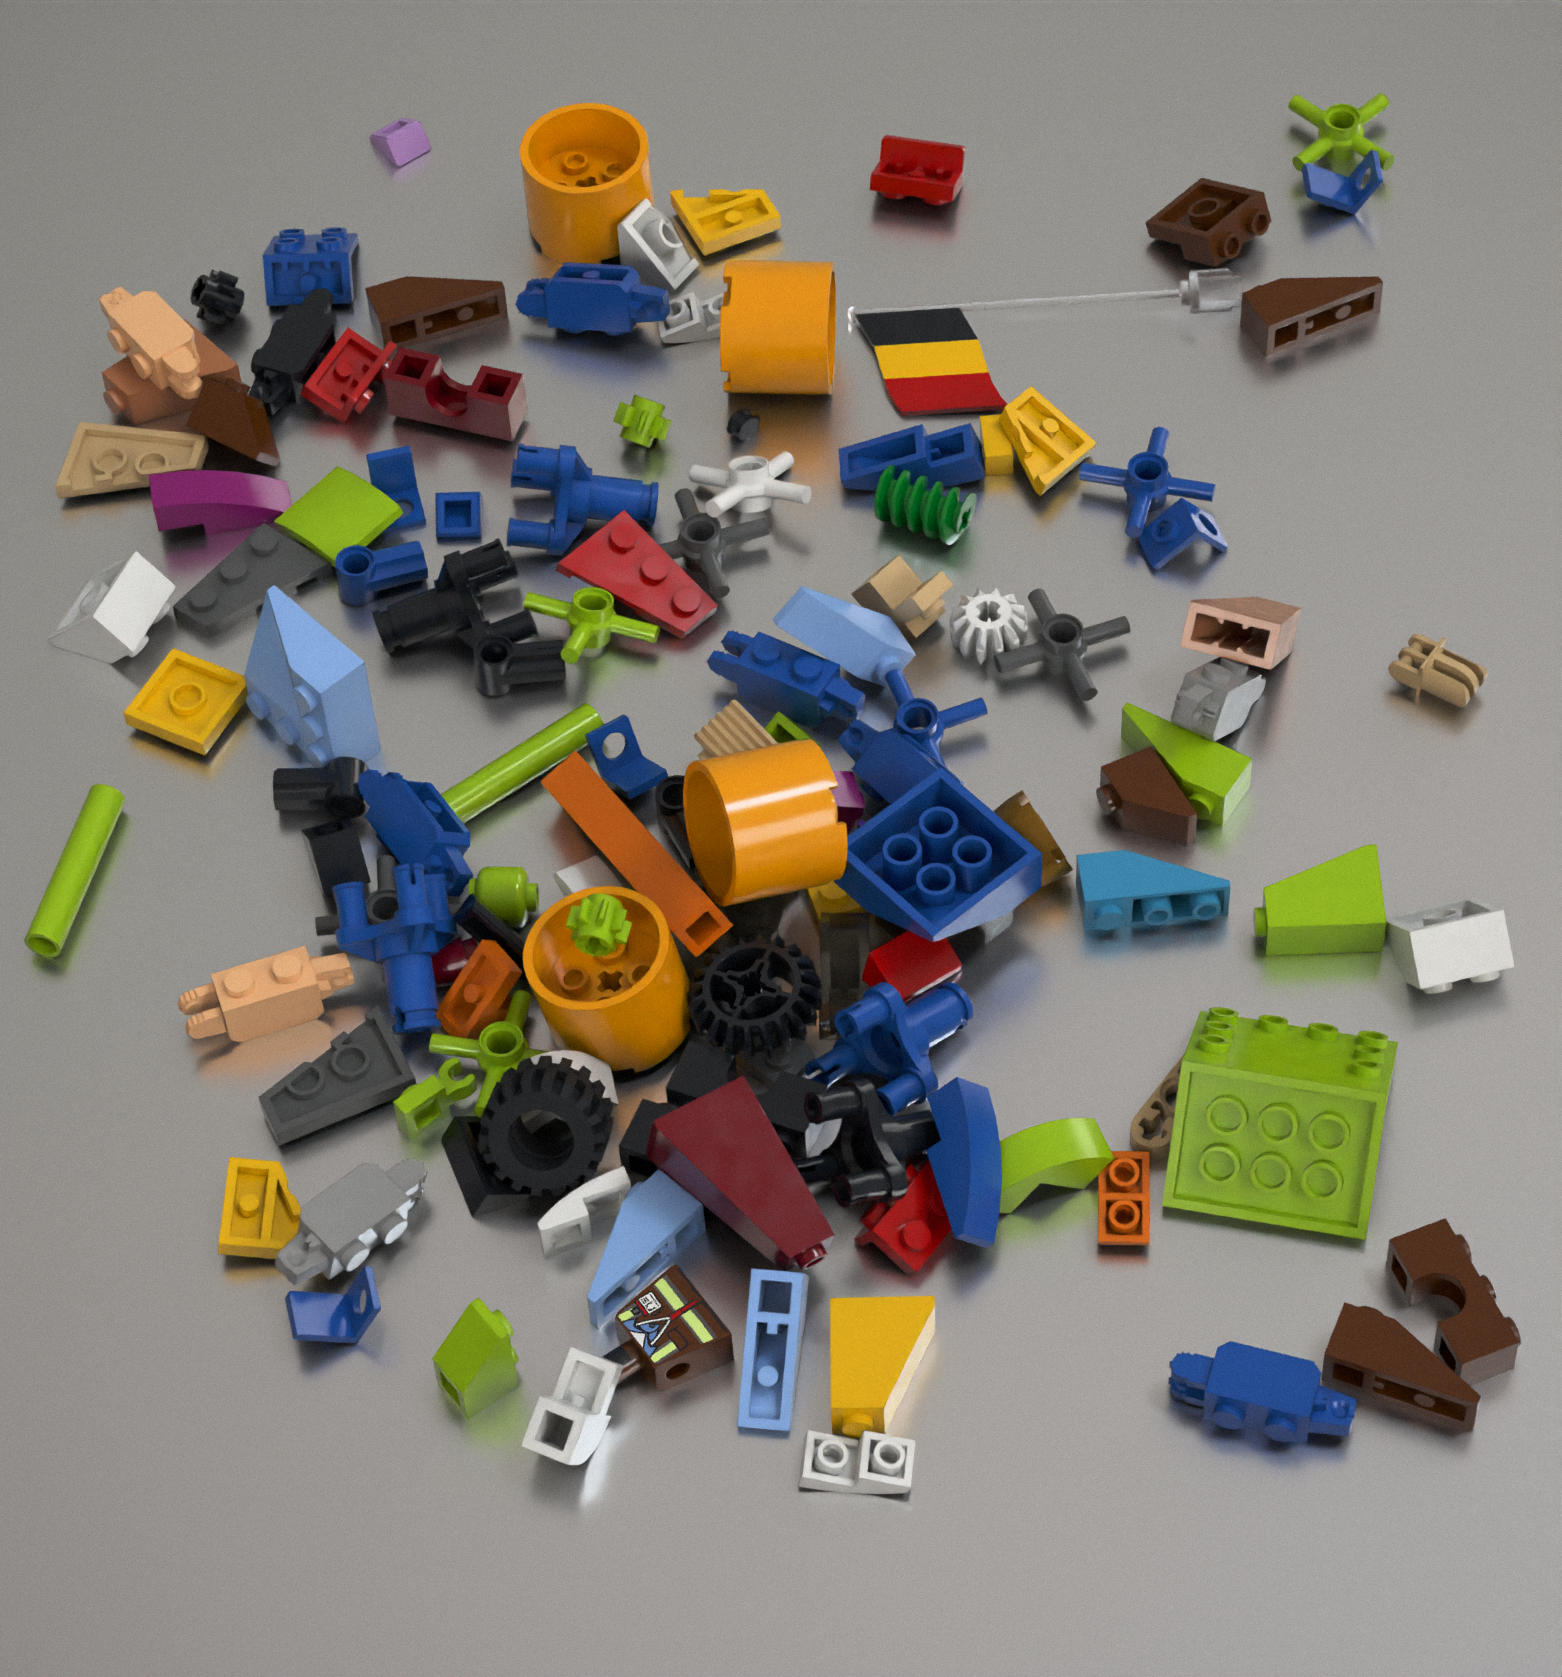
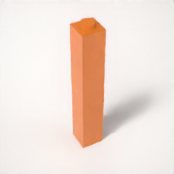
M576 750L540 781L633 888L648 897L659 907L670 930L696 958L733 926L712 900Z

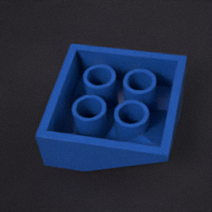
M940 767L847 836L848 852L845 871L841 879L834 880L842 890L866 911L931 942H935L1005 916L1041 888L1042 853Z

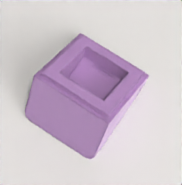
M399 118L372 133L369 137L371 143L397 166H403L431 149L421 122L412 119Z

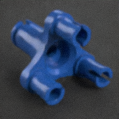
M519 443L517 459H513L510 488L518 487L550 491V496H554V515L549 523L509 518L506 546L546 550L548 555L562 556L584 528L587 519L611 521L623 510L637 523L640 521L646 522V526L654 525L658 503V482H651L650 485L643 484L642 480L592 475V468L586 466L577 452L576 446L560 445L559 449Z
M413 863L412 868H409V864L393 867L391 870L394 875L398 911L394 912V918L376 925L368 923L364 883L349 882L333 886L340 927L335 930L337 947L377 964H383L390 1017L395 1019V1025L392 1026L393 1034L410 1035L441 1028V1019H438L436 1016V1012L439 1011L432 957L439 954L438 951L458 934L456 922L452 918L453 916H450L445 883L446 875H423L424 867L422 863Z
M886 982L878 983L866 990L861 1000L835 1014V1027L842 1038L834 1043L832 1050L817 1059L809 1061L805 1066V1073L810 1075L820 1069L821 1073L810 1080L828 1085V1087L847 1074L868 1073L883 1077L890 1082L875 1091L887 1112L893 1117L911 1104H923L928 1100L927 1097L938 1090V1080L932 1070L928 1056L929 1049L956 1033L957 1029H962L968 1025L966 1020L969 1021L973 1018V1006L970 998L957 984L943 982L936 987L937 989H931L905 1005L894 986Z

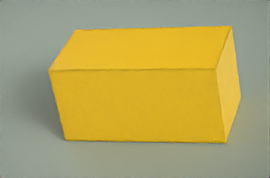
M1001 414L980 416V440L985 476L1013 474L1012 444L999 420Z

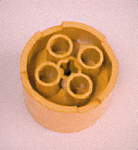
M579 103L563 106L544 114L525 132L520 144V159L529 231H531L535 240L541 245L542 252L551 259L563 264L565 262L601 264L600 260L620 255L617 225L645 198L654 207L648 137L640 122L624 110L610 105Z
M726 260L723 282L728 283L727 291H724L720 317L721 372H728L727 382H724L723 385L724 393L831 395L836 346V275L834 262Z
M793 740L696 760L688 765L683 786L684 816L688 840L701 881L710 897L718 905L725 907L822 886L833 880L841 879L843 876L848 852L846 823L838 822L836 801L830 791L836 789L838 784L825 754L813 740Z
M616 886L592 887L575 892L557 901L538 918L531 928L524 945L523 967L559 1050L587 1053L610 1064L611 1071L634 1068L635 1073L663 1061L683 1042L691 1028L689 1022L691 1016L689 1012L690 999L688 995L691 983L662 911L652 900L628 888ZM602 893L618 899L622 903L623 909L627 910L625 920L632 923L626 944L618 943L616 951L610 952L606 956H592L580 951L575 946L574 941L570 939L573 930L566 927L571 906H580L582 898H587L591 894Z

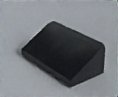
M472 893L466 898L452 918L477 942L495 940L522 970L523 973L519 979L526 981L527 977L523 967V950L526 940Z
M454 1116L441 1141L470 1214L472 1216L484 1215L528 1199L530 1192L527 1186H522L521 1191L510 1187L513 1180L508 1176L500 1180L494 1174L497 1164L495 1162L486 1163L483 1157L486 1145L479 1144V1132L482 1127L480 1125L481 1118L478 1116Z

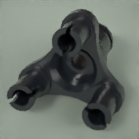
M497 538L491 543L463 554L458 550L445 555L439 577L434 580V588L389 605L386 611L376 610L372 612L380 638L389 654L396 652V647L402 645L406 648L449 630H452L456 636L473 649L476 642L487 635H502L511 640L513 644L539 635L529 608L494 623L485 620L479 597L483 596L482 591L511 579L519 578L515 563L512 561V556L509 550H504L500 539Z
M858 1078L845 1081L839 1088L819 1092L812 1091L806 1094L804 1098V1111L810 1123L817 1125L840 1118L842 1120L836 1138L827 1149L822 1150L820 1155L792 1160L808 1188L822 1185L833 1188L835 1199L841 1207L848 1208L878 1200L880 1203H889L903 1199L907 1192L906 1166L929 1160L926 1150L941 1141L930 1109L893 1117L885 1109L872 1083L866 1078Z

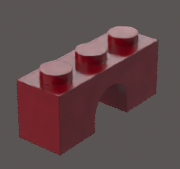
M399 347L383 378L390 415L513 441L528 411L522 373L481 365L472 385H464L454 381L444 372L441 356Z

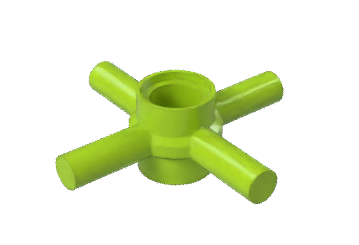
M1379 93L1359 109L1349 104H1335L1323 111L1300 95L1293 96L1288 108L1318 127L1319 139L1293 157V166L1302 172L1301 169L1306 163L1314 164L1324 155L1335 161H1346L1356 156L1357 153L1365 158L1371 150L1378 152L1381 169L1384 171L1388 170L1392 166L1395 157L1365 138L1363 127L1389 107L1388 98L1384 94Z
M585 587L577 590L573 594L572 603L528 592L524 600V609L529 608L532 612L567 621L570 626L569 639L561 651V658L570 664L577 662L584 648L594 649L608 644L611 633L655 644L660 632V626L616 615L613 609V596L608 591L597 587Z
M517 990L514 992L505 1020L485 1027L479 1036V1040L433 1033L429 1044V1051L431 1053L477 1060L479 1067L484 1071L485 1079L474 1109L475 1115L480 1118L497 1081L500 1082L503 1073L510 1067L517 1070L520 1061L550 1052L531 1049L527 1040L523 1037L522 1029L532 1002L531 994L526 991Z

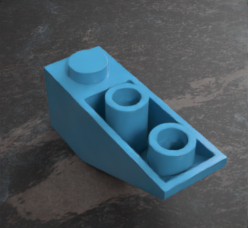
M1127 850L1076 855V888L1084 930H1112L1120 926L1138 924L1160 925L1168 921L1195 918L1207 920L1216 916L1228 915L1230 899L1229 880Z

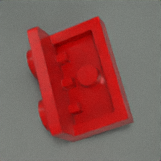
M885 135L881 140L880 161L871 173L870 190L879 191L882 196L891 199H902L906 195L921 197L925 203L932 205H943L948 201L953 202L963 183L966 149L962 145Z
M347 328L304 385L300 395L344 424L353 411L361 414L375 394V392L370 390L375 381L381 385L384 383L383 378L392 363L390 358L397 345L389 341L382 351L350 328Z
M929 1160L915 1167L911 1164L906 1166L907 1192L904 1198L889 1203H880L878 1200L874 1202L861 1216L859 1221L864 1227L854 1238L860 1246L872 1241L908 1276L918 1272L952 1229Z

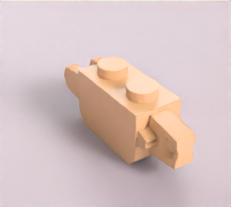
M120 286L113 289L111 293L101 296L99 298L101 310L109 321L111 328L107 332V336L115 351L120 355L125 353L131 359L133 367L139 376L143 379L149 378L161 391L170 386L183 399L198 398L203 387V381L197 374L200 373V357L196 349L194 330L154 291H142L133 296Z
M302 946L212 973L210 975L213 983L183 992L182 995H179L180 998L177 1004L179 1010L185 1016H191V1018L187 1019L185 1029L187 1035H190L193 1039L197 1038L199 1040L207 1036L211 1037L228 1032L230 1040L244 1042L316 1020L324 1012L322 1000L331 996L332 992L354 984V976L346 952L323 957H309L306 947Z

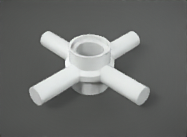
M786 451L781 452L769 461L765 457L756 455L737 457L728 463L729 471L695 464L691 467L689 478L692 482L726 488V490L705 504L706 512L714 518L720 516L731 507L735 511L742 513H755L766 510L772 505L771 497L807 504L812 495L809 486L774 480V478L794 465L793 456Z

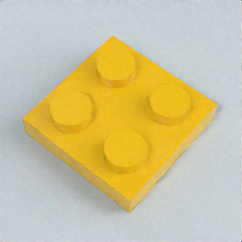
M172 648L124 711L126 724L206 755L246 701L248 692L244 675Z

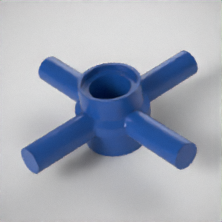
M1156 427L1152 430L1147 451L1134 455L1128 462V469L1084 462L1081 464L1079 480L1124 488L1127 494V502L1131 506L1125 533L1132 538L1142 536L1148 512L1162 508L1167 501V495L1210 502L1214 500L1216 484L1171 477L1168 471V463L1164 458L1170 434L1163 427Z
M894 669L885 675V680L897 703L898 710L893 728L884 731L894 730L899 734L910 735L947 767L939 751L944 730L988 715L983 698L980 697L938 712L937 707L931 701L924 698H914L902 670ZM918 727L924 728V729H921V730H914V728H918Z

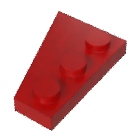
M625 510L562 559L556 568L557 572L568 578L574 576L593 587L608 591L613 598L633 608L634 614L660 626V628L682 640L710 618L718 607L704 590Z

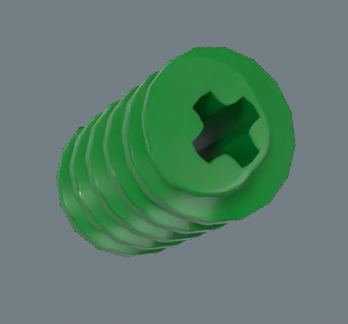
M889 465L880 476L874 498L876 518L882 522H887L891 519V522L896 527H905L907 525L908 529L913 533H920L924 530V534L930 539H936L940 536L942 542L947 545H952L958 541L974 514L977 500L976 494L970 492L965 500L960 502L961 491L959 487H953L947 497L943 496L944 483L942 481H936L932 489L928 491L927 476L921 475L915 484L911 485L912 474L910 470H903L897 480L894 479L895 465Z

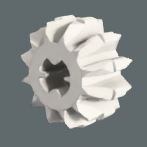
M977 587L974 598L961 595L958 607L952 608V613L950 614V635L953 647L960 648L963 659L977 656L980 666L986 659H994L995 655L1018 649L1019 645L1025 644V639H1027V614L1024 606L1017 604L1014 593L1001 597L997 587L991 594H984Z

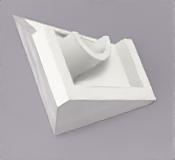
M645 198L617 225L621 265L631 266L640 274V278L672 292L696 269L699 262L695 257L691 259L671 218L651 206L650 201Z

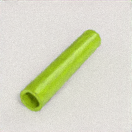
M584 703L441 793V796L463 824L564 761L575 750L578 752L586 747L588 743L585 735L604 725L597 711L588 703Z
M95 784L91 786L24 939L26 946L39 955L46 957L60 955L125 803L123 794L114 787L105 784Z

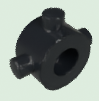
M743 407L730 417L726 428L729 434L734 433L741 440H747L758 430L760 417L752 415L750 408Z

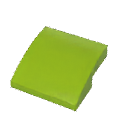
M337 466L274 520V523L280 533L307 545L309 550L331 562V566L336 567L335 558L342 549L355 545L366 547L403 514V511L397 503L375 486Z

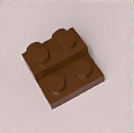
M1200 178L1145 223L1149 237L1173 244H1180L1184 259L1216 267L1228 258H1235L1245 242L1252 240L1256 235L1261 236L1265 234L1272 220L1264 192Z

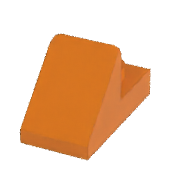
M482 940L439 1004V1011L436 1012V1016L438 1019H441L442 1027L450 1036L478 1040L485 1027L505 1020L512 1000L509 992L523 972L495 940Z

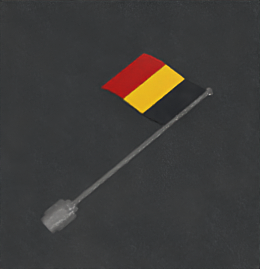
M1230 268L1189 270L1188 279L1180 280V289L855 309V305L848 309L847 317L851 322L856 323V320L858 321L873 347L886 391L897 410L903 416L1003 410L1008 404L1000 396L991 380L979 340L962 311L1180 297L1181 306H1189L1190 314L1232 312V307H1241L1243 293L1241 272H1230Z

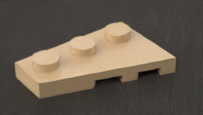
M79 422L55 485L58 499L150 486L148 475L201 470L209 449L207 436Z

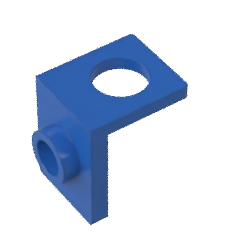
M1371 150L1349 177L1310 163H1306L1301 169L1307 198L1318 201L1324 206L1335 207L1354 215L1383 182L1378 152ZM1370 168L1369 181L1365 188L1361 189L1362 178Z
M410 446L367 454L366 458L371 484L395 503H407L413 507L412 512L408 516L395 520L383 533L425 525L426 519L417 488Z
M1182 497L1146 526L1142 536L1138 538L1151 566L1157 570L1198 537L1222 552L1228 548L1213 516Z
M623 714L585 735L601 779L608 787L626 798L632 799L657 786L664 778L669 777L666 769L642 755L628 716ZM612 733H621L625 739L623 751L617 757L607 758L602 750L605 738Z
M368 1266L363 1267L346 1294L289 1291L285 1297L294 1340L358 1343L381 1310L373 1269ZM364 1289L366 1293L365 1310L362 1314L360 1310V1298L362 1291Z

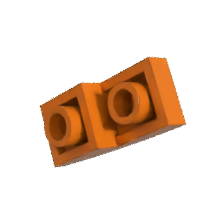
M1111 1151L1114 1159L1098 1174V1245L1149 1246L1150 1152Z

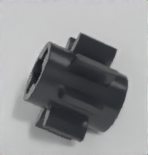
M211 270L210 277L201 275L192 288L190 298L192 305L199 307L196 316L213 324L218 323L221 325L224 324L225 318L230 320L236 318L244 303V291L235 287L239 278L221 270L219 272Z

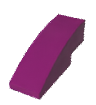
M214 470L176 471L148 475L152 505L159 532L203 524L207 536L258 527L262 523L270 525L275 524L274 520L292 506L288 482L266 476Z

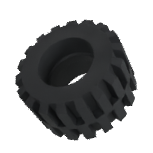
M540 1056L536 1065L533 1064L530 1058L520 1061L517 1070L510 1067L503 1073L500 1082L497 1081L480 1121L482 1127L479 1132V1144L486 1145L483 1157L487 1164L495 1162L497 1165L494 1174L500 1180L506 1176L511 1178L513 1181L510 1187L521 1191L522 1186L532 1188L531 1195L542 1197L544 1189H550L552 1196L563 1195L567 1185L572 1190L582 1186L585 1177L590 1179L597 1171L599 1162L602 1161L613 1129L614 1117H610L613 1109L611 1098H602L605 1086L600 1079L593 1083L589 1080L592 1071L585 1066H582L579 1071L571 1068L573 1060L562 1057L560 1064L552 1063V1056ZM532 1110L550 1111L565 1120L573 1136L557 1142L542 1140L527 1130L520 1115Z

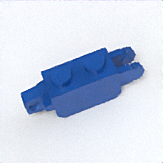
M565 262L552 278H541L540 280L532 278L531 281H528L525 290L519 293L518 299L514 304L523 316L527 315L529 317L531 315L535 318H547L548 328H563L566 332L570 333L597 330L605 331L609 335H622L627 332L631 333L637 323L665 321L670 314L668 290L642 285L640 274L631 266Z
M728 631L721 641L728 653L725 654L723 651L714 650L706 662L710 670L718 674V676L721 675L723 678L737 683L738 693L746 702L774 714L779 711L794 722L810 729L818 727L825 717L833 716L852 722L854 719L859 720L865 711L864 693L850 686V683L841 677L840 664L759 631L754 638L743 633L739 634L738 631Z
M854 719L837 740L855 762L851 769L863 779L860 787L879 802L886 799L892 804L940 767L964 786L963 781L910 735L899 734L894 730L878 732L864 722Z
M366 769L365 772L360 774L357 785L360 794H363V799L370 807L365 814V818L377 832V839L391 850L400 862V865L409 864V868H412L413 863H422L424 867L423 875L445 874L447 896L459 897L464 892V888L469 883V880L473 877L470 868L463 858L470 847V831L432 783L407 781L402 778L403 776L400 773L388 772L381 776L382 773H379L378 770Z
M1233 1341L1217 1347L1215 1358L1196 1353L1191 1355L1189 1352L1184 1353L1182 1351L1181 1354L1177 1353L1173 1360L1170 1361L1171 1377L1168 1379L1170 1395H1174V1399L1178 1398L1179 1401L1183 1399L1186 1403L1204 1407L1203 1418L1212 1420L1221 1427L1227 1429L1244 1428L1265 1433L1269 1438L1276 1441H1297L1305 1444L1309 1432L1349 1437L1355 1417L1357 1399L1321 1386V1372L1313 1361Z

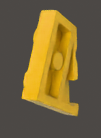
M229 1157L218 1254L276 1259V1255L296 1236L301 1207L296 1197L288 1189V1179L279 1161Z

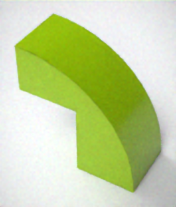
M1066 1118L1049 1121L1024 1129L1001 1140L1002 1184L999 1213L1011 1214L1040 1183L1085 1189L1114 1159L1095 1118Z

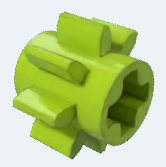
M634 394L631 405L623 402L619 403L613 422L623 426L620 437L651 448L654 437L665 440L672 420L662 417L665 405Z
M596 893L589 895L587 898H582L580 906H571L566 927L573 930L570 939L574 941L575 946L580 951L592 956H606L610 952L616 951L618 943L626 944L632 923L625 920L627 910L623 909V905L618 899L607 894Z

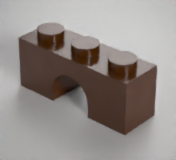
M1444 1218L1389 1239L1386 1268L1408 1306L1411 1307L1428 1300H1439L1448 1303L1458 1312V1314L1437 1322L1433 1349L1438 1358L1469 1386L1513 1370L1518 1347L1521 1345L1520 1333L1512 1318L1509 1316L1504 1318L1496 1304V1294L1488 1277L1485 1275L1479 1276L1472 1264L1471 1251L1465 1238L1461 1234L1455 1235L1448 1221Z

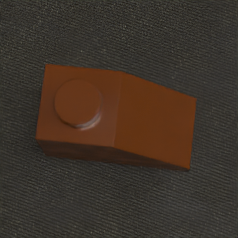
M226 376L222 383L207 377L186 426L257 461L277 467L280 457L263 401L248 395L251 387L234 378Z
M1152 746L1101 766L1100 787L1096 789L1097 799L1104 813L1107 815L1112 814L1121 829L1184 846L1195 843L1197 813Z

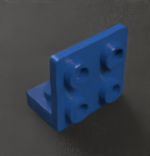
M341 227L326 228L321 230V234L305 235L303 229L279 231V235L272 238L263 253L266 305H301L304 299L309 296L308 293H311V290H315V288H326V290L332 292L333 304L352 303L354 293L351 256L358 244V234L347 233V229Z

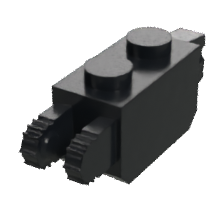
M326 288L311 290V293H308L309 296L304 299L300 306L290 304L282 318L274 322L270 336L263 347L257 349L253 355L251 371L255 376V380L248 395L263 401L267 415L273 416L285 401L295 404L308 401L300 393L304 385L336 344L334 326H336L337 317L336 312L330 309V307H333L334 300L332 292H329Z

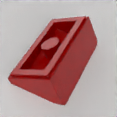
M906 931L869 953L861 980L870 987L881 982L891 984L899 992L905 1003L960 971L963 964L947 938L931 942L910 931Z

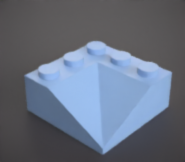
M273 585L266 592L244 673L248 692L246 697L248 707L257 718L261 720L266 718L270 721L287 744L293 745L295 743L302 749L314 768H328V764L332 760L345 756L367 762L381 751V745L365 662L279 588Z

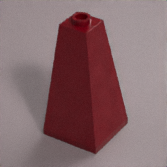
M744 1075L653 1121L646 1147L649 1159L782 1271H787L797 1265L801 1271L807 1270L828 1256L826 1250L830 1248L835 1234Z

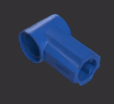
M419 541L376 551L359 545L349 546L342 549L335 558L338 593L342 601L349 605H365L377 597L379 590L428 579V568Z

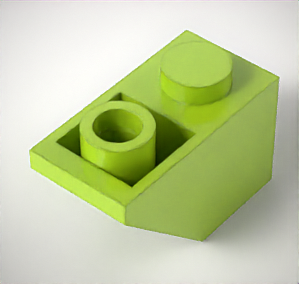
M479 1297L470 1302L432 1358L438 1385L467 1420L519 1386L515 1368L519 1358L510 1341V1338L514 1336V1331L501 1311L496 1309L491 1312Z

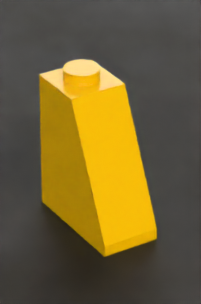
M934 1296L830 1298L832 1434H845L852 1438H861L864 1430L875 1433L886 1432L935 1333Z

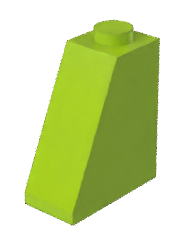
M1377 844L1362 846L1264 887L1262 907H1254L1253 922L1255 937L1264 938L1265 956L1383 952L1386 915Z

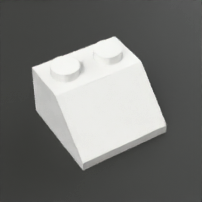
M135 551L90 575L47 641L55 647L109 664L127 655L133 658L147 644L149 637L145 634L150 626L159 622L169 610L170 604L167 603V600L176 586Z
M1475 897L1386 917L1385 935L1405 982L1420 990L1423 989L1425 994H1435L1451 990L1453 988L1452 982L1470 978V981L1474 983L1491 981L1500 977V970L1514 967L1504 909Z

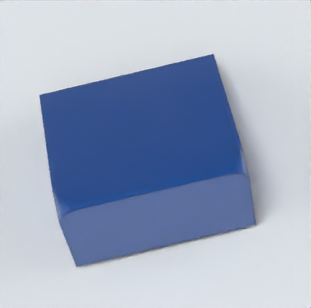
M481 492L435 493L436 538L481 537L483 496Z

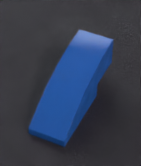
M971 423L930 435L927 434L924 426L921 424L838 449L840 477L844 488L876 491L880 476L889 465H895L894 479L897 480L903 470H910L912 474L911 485H914L921 475L927 476V489H932L936 481H942L944 487L985 478L982 444Z
M956 1077L927 1097L941 1141L927 1149L926 1152L954 1237L980 1247L988 1248L995 1241L1002 1184L1001 1147L997 1120L989 1089Z

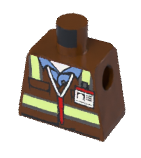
M677 1264L670 1267L618 1311L615 1316V1325L620 1346L602 1356L605 1359L623 1365L618 1383L640 1370L653 1388L658 1391L669 1389L734 1360L732 1333Z

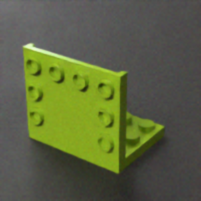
M1213 1007L1209 1009V1012L1200 1011L1181 1063L1162 1206L1366 1240L1385 1111L1398 1042L1389 1041L1387 1035L1375 1031H1360L1358 1036L1338 1033L1337 1027L1325 1023H1311L1308 1025V1028L1288 1025L1287 1019L1274 1015H1261L1258 1020L1238 1017L1239 1013L1237 1011L1224 1007Z

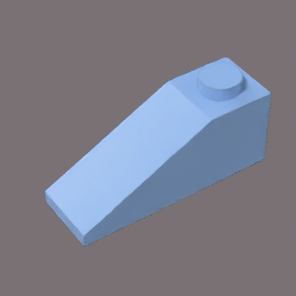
M803 586L797 590L772 619L776 626L832 662L840 664V667L857 678L885 687L888 686L885 675L894 669L903 671L904 667L916 655L890 616Z
M659 1169L646 1181L637 1182L629 1190L621 1205L587 1295L590 1322L597 1329L606 1323L706 1231L703 1204Z
M751 1268L737 1427L790 1431L805 1326L809 1275L805 1273Z

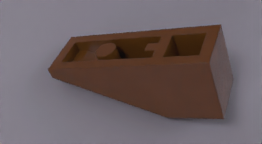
M405 276L365 288L370 319L383 349L389 341L397 345L395 350H398L399 347L405 348L508 318L505 288L502 281Z
M1379 276L1280 278L1242 293L1240 324L1265 357H1268L1380 313L1383 281Z
M1344 1302L1324 1353L1321 1380L1472 1431L1474 1430L1481 1396L1396 1319L1385 1316L1379 1310L1369 1306L1358 1307Z

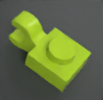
M457 1057L451 1058L441 1065L438 1079L432 1075L420 1084L411 1085L403 1091L398 1099L393 1101L398 1129L410 1142L450 1115V1105L460 1099L468 1098L477 1090L476 1077L472 1073L462 1080H452L462 1072L461 1063Z

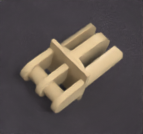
M1420 634L1412 635L1408 641L1410 647L1402 648L1398 654L1399 661H1393L1389 665L1388 672L1397 681L1416 689L1417 698H1420L1424 691L1464 709L1477 692L1479 686L1486 680L1488 676L1487 669L1445 649L1446 638L1444 637L1438 643Z

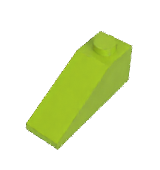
M1128 702L1123 706L1122 740L1134 753L1152 746L1196 811L1197 818L1209 820L1223 827L1250 788L1252 758L1217 742H1212L1186 728L1174 725L1170 721Z

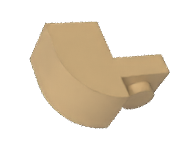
M898 555L880 567L851 595L861 607L890 616L905 639L913 640L946 612L943 608L946 602L941 596L954 584L943 571L922 582L903 558Z

